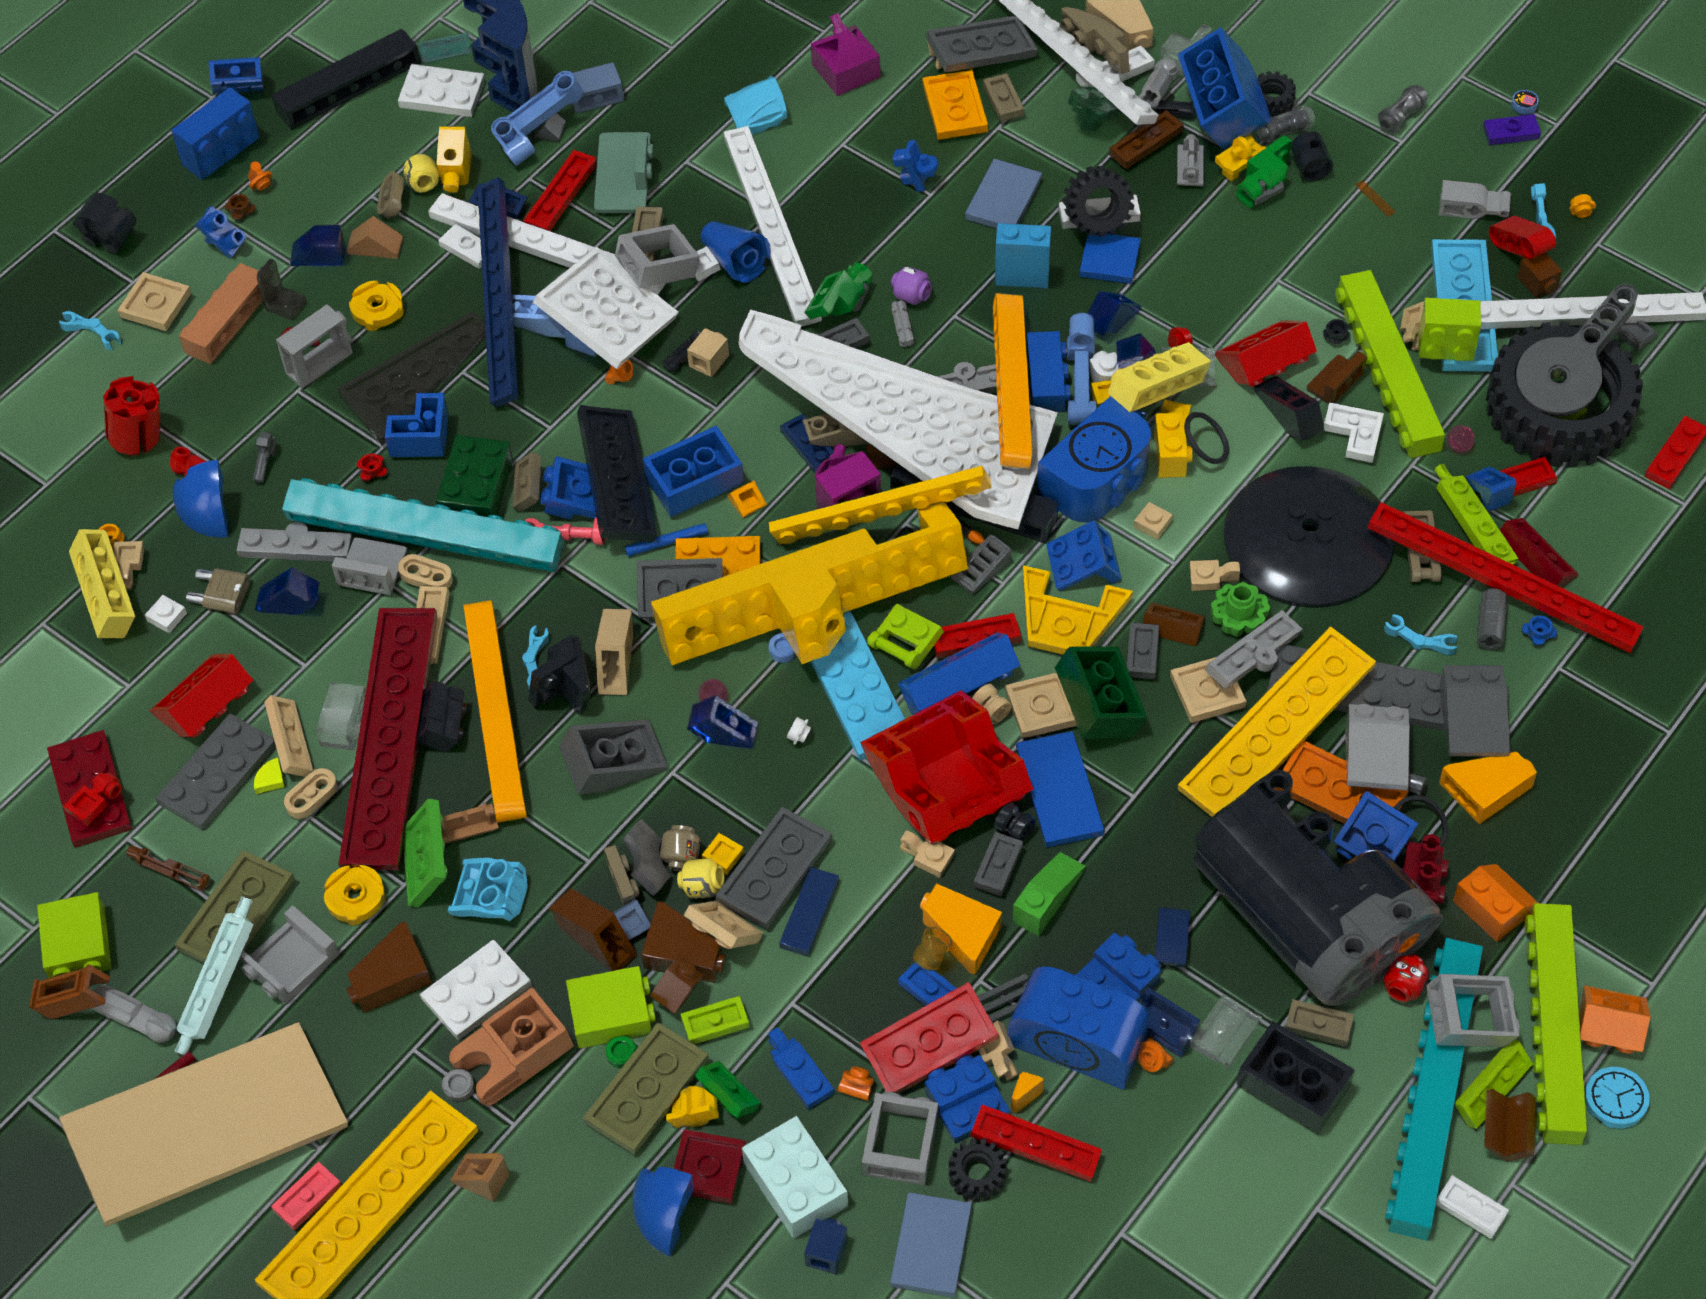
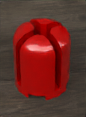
M134 376L121 377L112 381L110 388L103 395L106 439L117 452L126 455H139L140 445L145 453L150 451L158 443L161 435L160 396L157 387L150 381L149 384L143 381H136Z

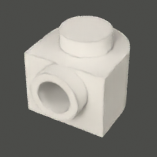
M1100 351L1089 361V374L1093 382L1111 380L1112 375L1118 369H1121V363L1115 352L1108 354L1106 351Z

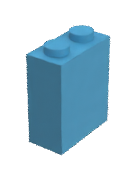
M997 224L995 285L1048 288L1051 226Z

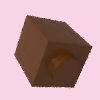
M1544 253L1533 259H1522L1517 278L1535 298H1538L1545 294H1551L1558 288L1562 270L1547 253Z
M678 957L666 969L650 996L676 1014L688 1001L702 979L703 974L696 970L691 963Z

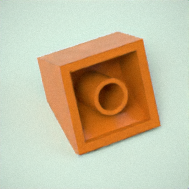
M1497 864L1479 866L1458 883L1453 902L1496 942L1523 922L1525 916L1531 914L1534 903H1538Z
M1584 985L1579 1016L1581 1040H1584L1585 1044L1593 1047H1602L1603 1044L1614 1046L1616 1050L1632 1054L1634 1051L1643 1052L1651 1017L1647 998Z

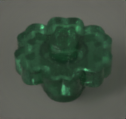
M1082 86L1081 89H1073L1070 93L1068 104L1072 106V111L1079 114V126L1084 130L1097 131L1099 126L1103 124V121H1108L1109 118H1117L1120 109L1095 87Z

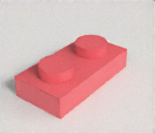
M318 1162L271 1207L295 1231L333 1196L342 1185L332 1173Z

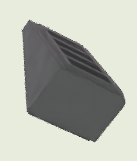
M991 534L967 559L968 569L953 574L952 579L973 595L1011 562L1010 547ZM984 558L988 559V560L991 562V564H988V563H987L985 560H983V559H984ZM975 566H978L980 569H982L983 573L977 570ZM970 573L976 580H971L966 574Z

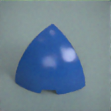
M218 460L207 461L190 467L187 470V475L182 480L176 479L173 485V502L177 515L187 527L199 534L219 538L228 537L229 519L223 504V474Z
M658 1167L656 1172L644 1168L639 1172L633 1190L635 1221L644 1238L655 1249L667 1256H671L681 1235L678 1221L694 1190L692 1174L666 1167Z

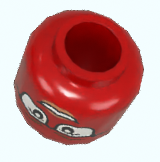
M1401 955L1389 966L1383 981L1387 993L1392 998L1400 1002H1408L1409 1000L1419 998L1430 975L1421 958L1415 955Z

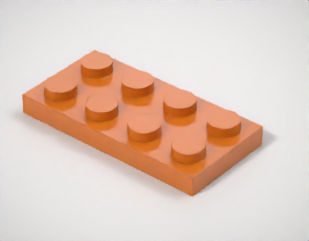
M1303 741L1295 749L1283 768V771L1289 773L1293 779L1292 799L1319 812H1324L1343 824L1346 823L1366 791L1393 808L1400 800L1408 797L1409 793L1407 790L1347 786L1346 761L1306 741ZM1278 787V788H1273V789L1276 790V791H1283V790H1284V789L1279 788V787Z

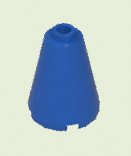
M716 221L708 223L701 232V242L705 247H708L732 279L747 283L756 279L765 269L763 263L766 258H770L771 250L768 239L762 234Z

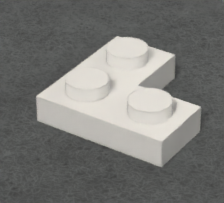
M1329 403L1324 422V431L1349 435L1345 457L1373 463L1384 413Z

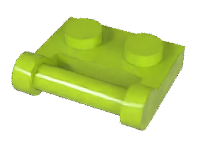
M896 603L877 631H873L869 635L867 644L875 650L881 649L904 661L907 667L914 670L920 666L944 631L941 626ZM892 635L915 647V650L908 651L887 640V638Z

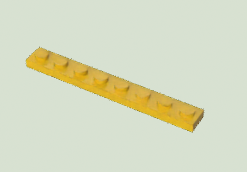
M978 466L769 522V531L779 544H791L805 537H817L824 532L844 530L851 525L870 523L877 518L885 516H897L904 511L915 508L923 509L930 504L953 501L957 497L968 494L976 495L983 490L992 488L991 478L983 466Z

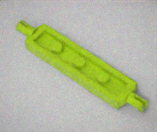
M1441 464L1438 465L1434 471L1441 480L1436 488L1473 545L1516 565L1519 558L1463 475L1451 476L1445 464H1442V466Z

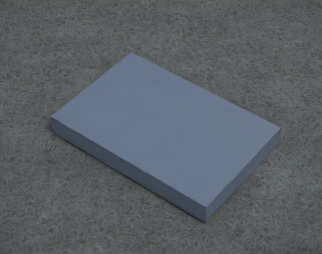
M994 159L965 213V219L996 229L998 223L1019 224L1042 180V173Z
M908 1192L890 1287L955 1298L972 1203Z

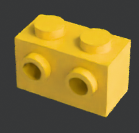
M1183 413L1155 414L1154 442L1158 478L1186 477L1187 462H1192V447L1187 446Z

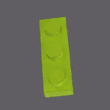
M1514 1040L1504 1046L1454 1103L1468 1127L1477 1129L1485 1120L1487 1090L1495 1089L1506 1096L1533 1065L1520 1041Z

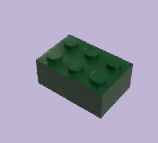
M456 434L435 500L436 504L447 506L451 510L458 512L470 510L483 517H488L489 515L497 516L513 464L510 441Z
M1119 646L1069 647L1054 667L1082 739L1133 738L1148 718Z

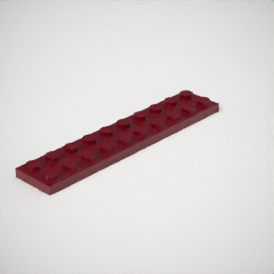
M379 608L338 863L340 868L349 865L350 868H360V865H365L374 870H400L418 750L417 735L424 690L427 688L437 621V611L435 608Z

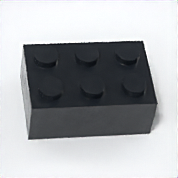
M1272 1021L1239 1068L1237 1085L1319 1134L1351 1087L1355 1069Z

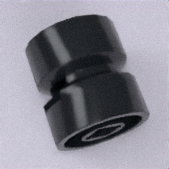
M1313 131L1305 132L1293 140L1291 151L1304 180L1318 181L1330 174L1333 170V163L1320 133Z

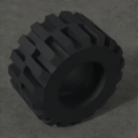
M1092 166L1086 167L1087 171H1078L1076 173L1078 177L1076 179L1071 177L1068 181L1071 185L1069 188L1065 187L1064 193L1067 194L1066 198H1063V204L1066 206L1064 211L1069 216V220L1083 232L1091 236L1097 234L1099 237H1105L1107 232L1112 235L1116 233L1115 228L1122 229L1125 226L1122 223L1125 219L1129 221L1131 215L1128 214L1129 210H1134V204L1131 203L1134 195L1129 190L1131 187L1123 177L1109 168L1106 169L1103 166H1097V168ZM1100 187L1108 188L1111 193V201L1108 208L1098 215L1088 214L1086 200L1089 194Z

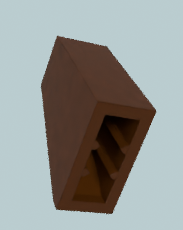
M572 888L549 907L559 927L609 971L622 969L637 956L615 914Z
M657 902L641 953L644 969L665 973L666 969L680 957L682 960L691 963L696 970L703 974L702 981L715 983L717 973H722L724 970L726 955L722 954L721 945L715 941L714 937L694 928L690 920L664 902Z
M405 921L399 923L347 974L351 986L347 987L346 990L352 1004L359 1003L362 1012L365 1013L432 984L426 965Z

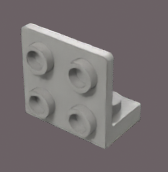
M354 538L346 559L335 557L332 569L337 585L391 595L399 575L398 564L407 555V547L363 538Z

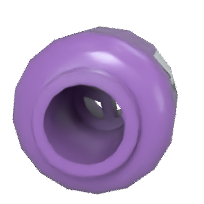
M907 266L893 275L891 287H893V293L897 299L918 305L929 298L932 291V282H930L927 273Z

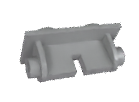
M1192 134L1186 136L1183 145H1177V185L1203 186V145H1199V140Z

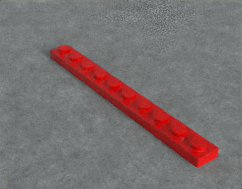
M1382 502L1368 524L1367 528L1492 588L1500 589L1507 595L1628 653H1631L1644 627Z

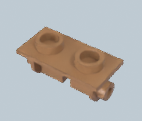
M486 802L482 806L443 816L441 826L442 839H444L445 844L499 829L492 803L486 805Z

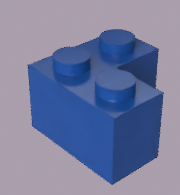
M417 393L415 415H387L385 440L390 457L445 456L448 408L444 393Z

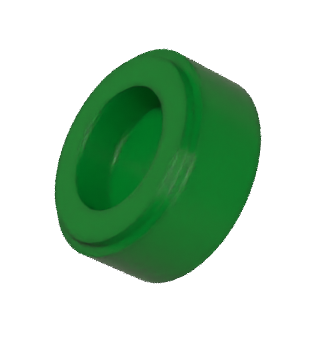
M626 1036L612 1038L605 1048L608 1063L618 1069H621L636 1051L634 1041Z

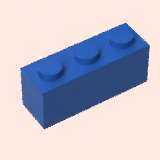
M1060 331L1027 333V361L1031 405L1054 412H1065V401L1070 400V385L1064 384V380L1068 379V364L1062 363V358H1066V343L1060 341Z

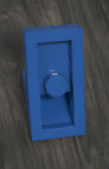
M1490 466L1465 476L1471 488L1480 493L1483 506L1487 512L1511 502L1516 487L1515 478Z

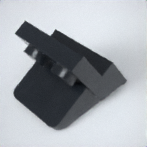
M571 634L548 648L546 663L532 671L528 701L534 708L543 703H551L560 693L578 715L586 710L591 690L581 640L578 636L573 637Z

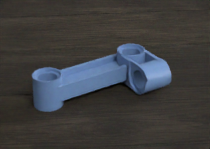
M562 71L554 77L550 85L510 115L500 117L493 122L491 131L515 166H518L535 152V148L526 135L567 104L578 102L583 95L582 87L570 71Z
M1077 313L1069 320L1067 361H1074V400H1068V425H1079L1096 410V401H1089L1088 361L1095 355L1094 320L1091 315L1086 313Z

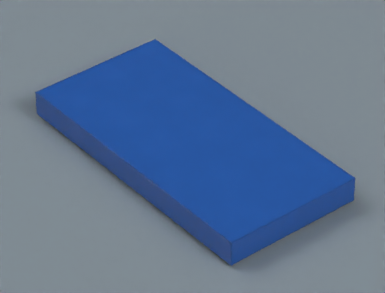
M1073 731L1016 743L1017 754L1024 759L1033 786V790L1029 794L1046 848L1103 836L1104 828Z

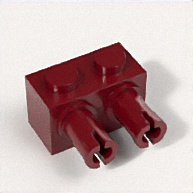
M1428 834L1423 838L1422 844L1407 842L1402 870L1436 905L1437 903L1443 904L1445 886H1441L1440 881L1441 877L1446 878L1448 860L1443 859L1444 847H1440V838L1436 835Z

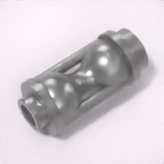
M1419 85L1407 87L1395 104L1383 109L1378 114L1380 127L1391 133L1397 132L1411 113L1425 106L1428 95L1424 88Z

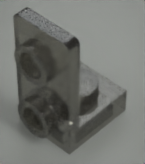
M269 259L259 269L256 278L266 311L293 321L307 303L305 295L282 286L275 260Z

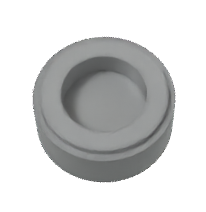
M455 1069L445 1075L442 1081V1088L449 1100L463 1102L472 1096L475 1084L468 1071Z

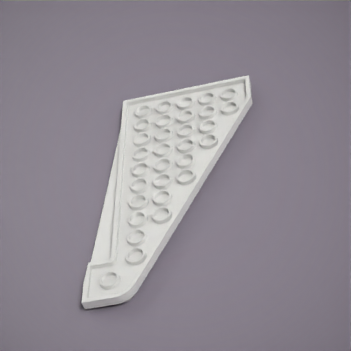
M750 310L739 334V347L747 357L922 481L983 466L991 478L992 488L983 490L976 495L968 494L957 497L952 502L975 518L1019 529L1037 477L1038 462L1044 456L1058 412L1029 405L1032 440L1030 468L1003 467L1000 465L996 395L977 391L801 330V325L782 318Z

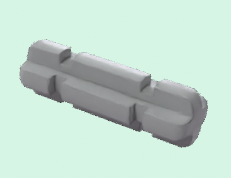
M902 300L894 301L891 305V310L894 316L897 335L899 336V344L903 348L906 346L911 347L914 344V337L911 331L908 312L906 311V303Z

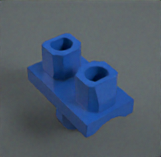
M909 140L906 149H896L893 155L895 167L906 166L902 167L900 173L903 185L914 184L917 192H924L925 179L933 177L939 167L937 158L932 155L922 154L916 140Z
M213 206L208 207L201 219L194 225L206 236L204 241L208 245L213 243L228 258L235 254L246 239V234L240 228L236 229L228 222L227 216L221 210L217 211Z

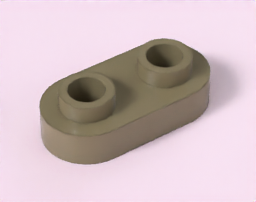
M394 171L384 178L378 198L377 213L387 219L392 216L395 217L402 208V203H400L401 196L405 188L404 178Z

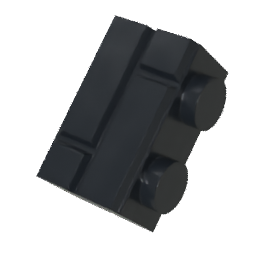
M433 681L424 690L417 742L427 747L432 746L433 749L442 752H448L455 744H459L463 736V728L460 727V721L467 709V704L463 703L464 690L453 686L448 687L447 684Z

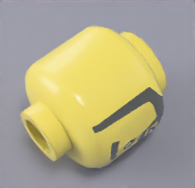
M417 154L405 162L403 174L412 190L424 193L433 190L437 186L439 172L432 158L428 155Z
M711 858L686 861L682 871L677 876L679 888L683 889L685 894L691 899L716 896L724 885L725 880L722 866L717 865Z

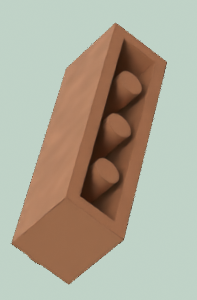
M239 263L234 271L228 274L219 289L213 292L204 307L198 310L189 325L182 329L179 338L184 353L211 364L271 292L267 275Z

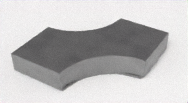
M640 819L623 838V842L629 848L634 861V869L631 875L654 896L671 877V874L667 871L660 858L659 846L662 838Z

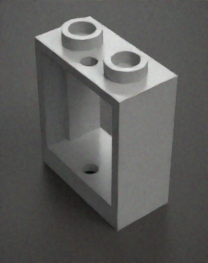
M675 224L619 235L615 257L640 289L693 278L696 275L697 266L700 261L698 252L693 249ZM669 248L675 257L650 262L644 253Z
M327 304L276 339L286 375L301 388L307 386L353 353L350 345L352 339L346 329L347 320L340 311L337 310L335 312ZM329 333V339L303 356V350Z
M1440 974L1426 985L1436 1045L1504 1047L1519 1037L1520 1025L1515 1015L1513 1004L1514 992L1510 987L1509 977ZM1455 994L1488 995L1495 1031L1461 1030Z
M894 1092L876 1093L862 1158V1175L925 1186L938 1121V1103L925 1097L912 1099L902 1097ZM882 1112L927 1119L919 1160L874 1152Z

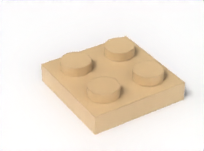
M143 272L117 311L121 318L167 331L190 296L191 290L188 285Z
M1215 658L1170 671V678L1190 723L1246 707V699L1238 682L1225 689L1205 671L1208 663Z
M1057 673L1005 685V693L1008 701L1012 704L1011 710L1022 739L1077 726Z
M718 901L689 905L684 914L686 918L692 921L694 928L701 932L710 933L716 937L715 941L719 945L727 949L757 944L764 934Z

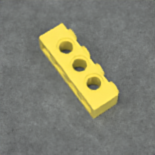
M1187 342L1163 353L1155 354L1143 361H1138L1126 368L1118 369L1111 377L1108 394L1131 413L1202 383L1211 360Z
M79 529L69 553L97 638H125L135 618V614L106 530Z

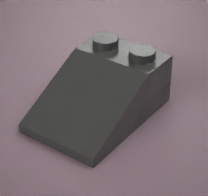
M1443 665L1439 691L1449 756H1509L1507 688L1503 665Z
M649 719L574 725L570 727L559 745L578 794L606 792L666 771L668 768Z

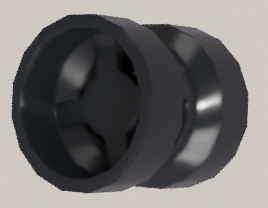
M1009 802L997 815L994 826L1002 832H1009L1012 838L1024 841L1032 832L1036 819L1028 813H1021L1018 806Z

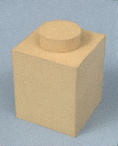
M705 328L687 349L689 367L712 377L729 356L728 339L718 332Z

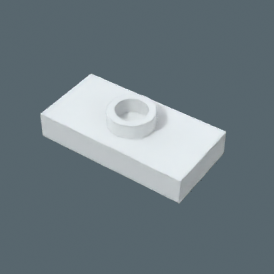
M455 224L438 240L440 247L478 269L482 267L480 238Z
M1453 1175L1436 1200V1206L1490 1239L1493 1238L1509 1212V1209Z

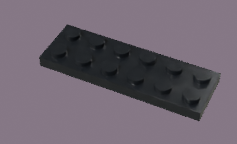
M580 405L577 416L600 538L654 543L657 533L632 411Z

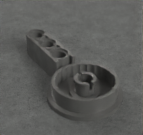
M1630 284L1616 286L1577 334L1569 338L1551 337L1540 340L1523 353L1517 365L1516 383L1522 397L1532 407L1552 417H1564L1580 411L1594 400L1602 380L1601 366L1597 356L1633 314L1638 297L1636 288ZM1619 299H1626V300H1628L1629 302H1628V303H1622V302H1620V301H1618V300H1619ZM1602 319H1610L1613 322L1605 323ZM1592 338L1596 342L1589 343L1585 339ZM1562 375L1564 376V382L1562 383L1552 381L1554 378L1560 379Z

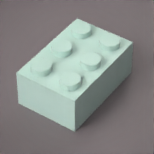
M797 1116L742 1147L745 1166L793 1239L813 1228L816 1218L825 1220L848 1207L847 1190Z

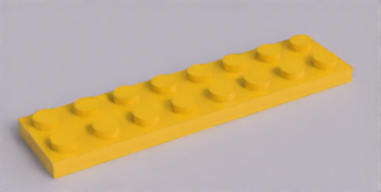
M1330 626L1178 784V790L1212 817L1243 794L1255 782L1268 773L1277 770L1375 667L1376 661Z
M430 1090L255 1279L256 1284L274 1299H326L479 1131L477 1125Z

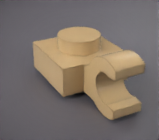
M1424 301L1405 308L1403 311L1400 330L1404 333L1403 341L1405 343L1413 342V351L1418 350V330Z
M143 541L114 542L113 552L126 590L132 589L133 570H141L145 550Z
M1218 560L1190 561L1191 591L1219 590L1220 582H1239V562H1228L1219 567Z
M905 831L900 839V842H902L900 849L905 853L915 856L914 865L939 878L955 853V849L941 842L931 844L926 840L923 843L918 836L910 831Z
M996 1021L993 1025L1000 1038L978 1049L987 1065H994L998 1077L1001 1078L1005 1075L1006 1080L1009 1081L1018 1075L1015 1064L1007 1055L1015 1049L1004 1023Z

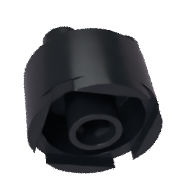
M94 193L93 196L88 198L76 216L73 225L83 234L82 240L92 247L100 244L110 253L117 254L137 223L134 214L127 207L124 210L117 206L119 201L106 194Z

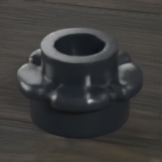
M1341 319L1329 321L1326 329L1323 330L1324 338L1333 344L1347 341L1350 337L1348 324Z

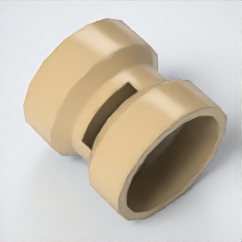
M992 684L984 685L972 697V699L988 710L992 725L1002 721L1012 707V704L1005 697L998 695V690Z

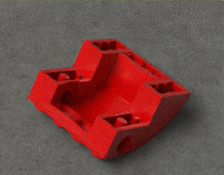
M961 690L860 742L872 769L894 805L909 824L931 844L945 840L949 834L960 828L970 827L975 820L985 815L996 813L1003 805L1011 801H1018L1026 793L1033 790L1024 759L997 740L988 710Z

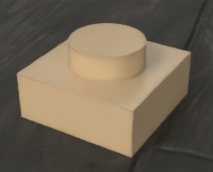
M1148 502L1134 520V528L1158 540L1172 522L1173 514Z

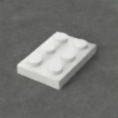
M411 64L398 98L399 108L472 117L485 82L484 73Z
M493 939L420 993L422 1001L459 1041L530 988L532 984L531 980Z

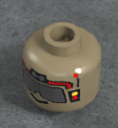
M673 825L671 830H667L663 834L660 849L661 860L668 863L669 869L682 871L686 861L698 859L701 838L695 833V829L691 827Z

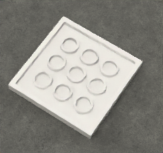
M597 247L538 293L533 301L535 305L616 369L669 325L678 314L676 309L648 287L640 289L623 267Z

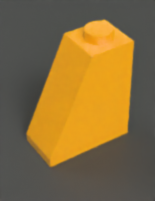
M1512 752L1509 756H1491L1446 765L1442 769L1439 784L1478 824H1481L1531 789L1537 771L1529 760L1524 759L1518 752Z
M936 884L932 892H926L921 901L920 909L923 910V923L969 973L976 975L1002 927V912Z

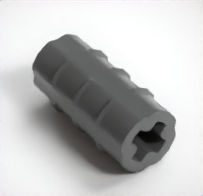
M1493 588L1484 591L1481 595V603L1479 604L1477 644L1487 650H1496L1501 647L1506 632L1508 596L1500 589Z

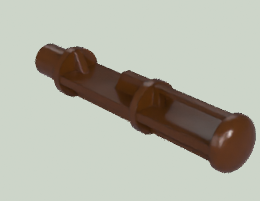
M130 845L127 849L126 855L135 859L139 865L157 871L171 879L180 881L199 891H205L210 885L211 878L208 874L170 858L164 862L150 857V850L148 848L140 849ZM183 867H186L190 870L202 874L203 876L201 878H198L194 875L182 871ZM179 875L198 882V887L178 879Z

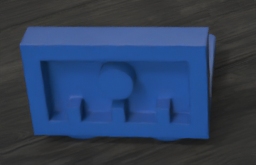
M1095 520L1046 545L1055 585L1059 591H1063L1095 574H1098L1099 577L1103 576L1111 584L1122 580L1111 535Z

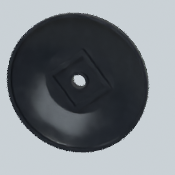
M1311 466L1278 469L1250 482L1238 493L1231 503L1224 525L1226 553L1230 562H1239V576L1247 584L1256 586L1259 593L1266 595L1270 599L1287 605L1305 608H1323L1340 605L1352 601L1369 591L1386 572L1391 561L1394 541L1367 528L1372 516L1381 503L1367 487L1340 472ZM1313 525L1317 530L1308 532L1303 529V526Z

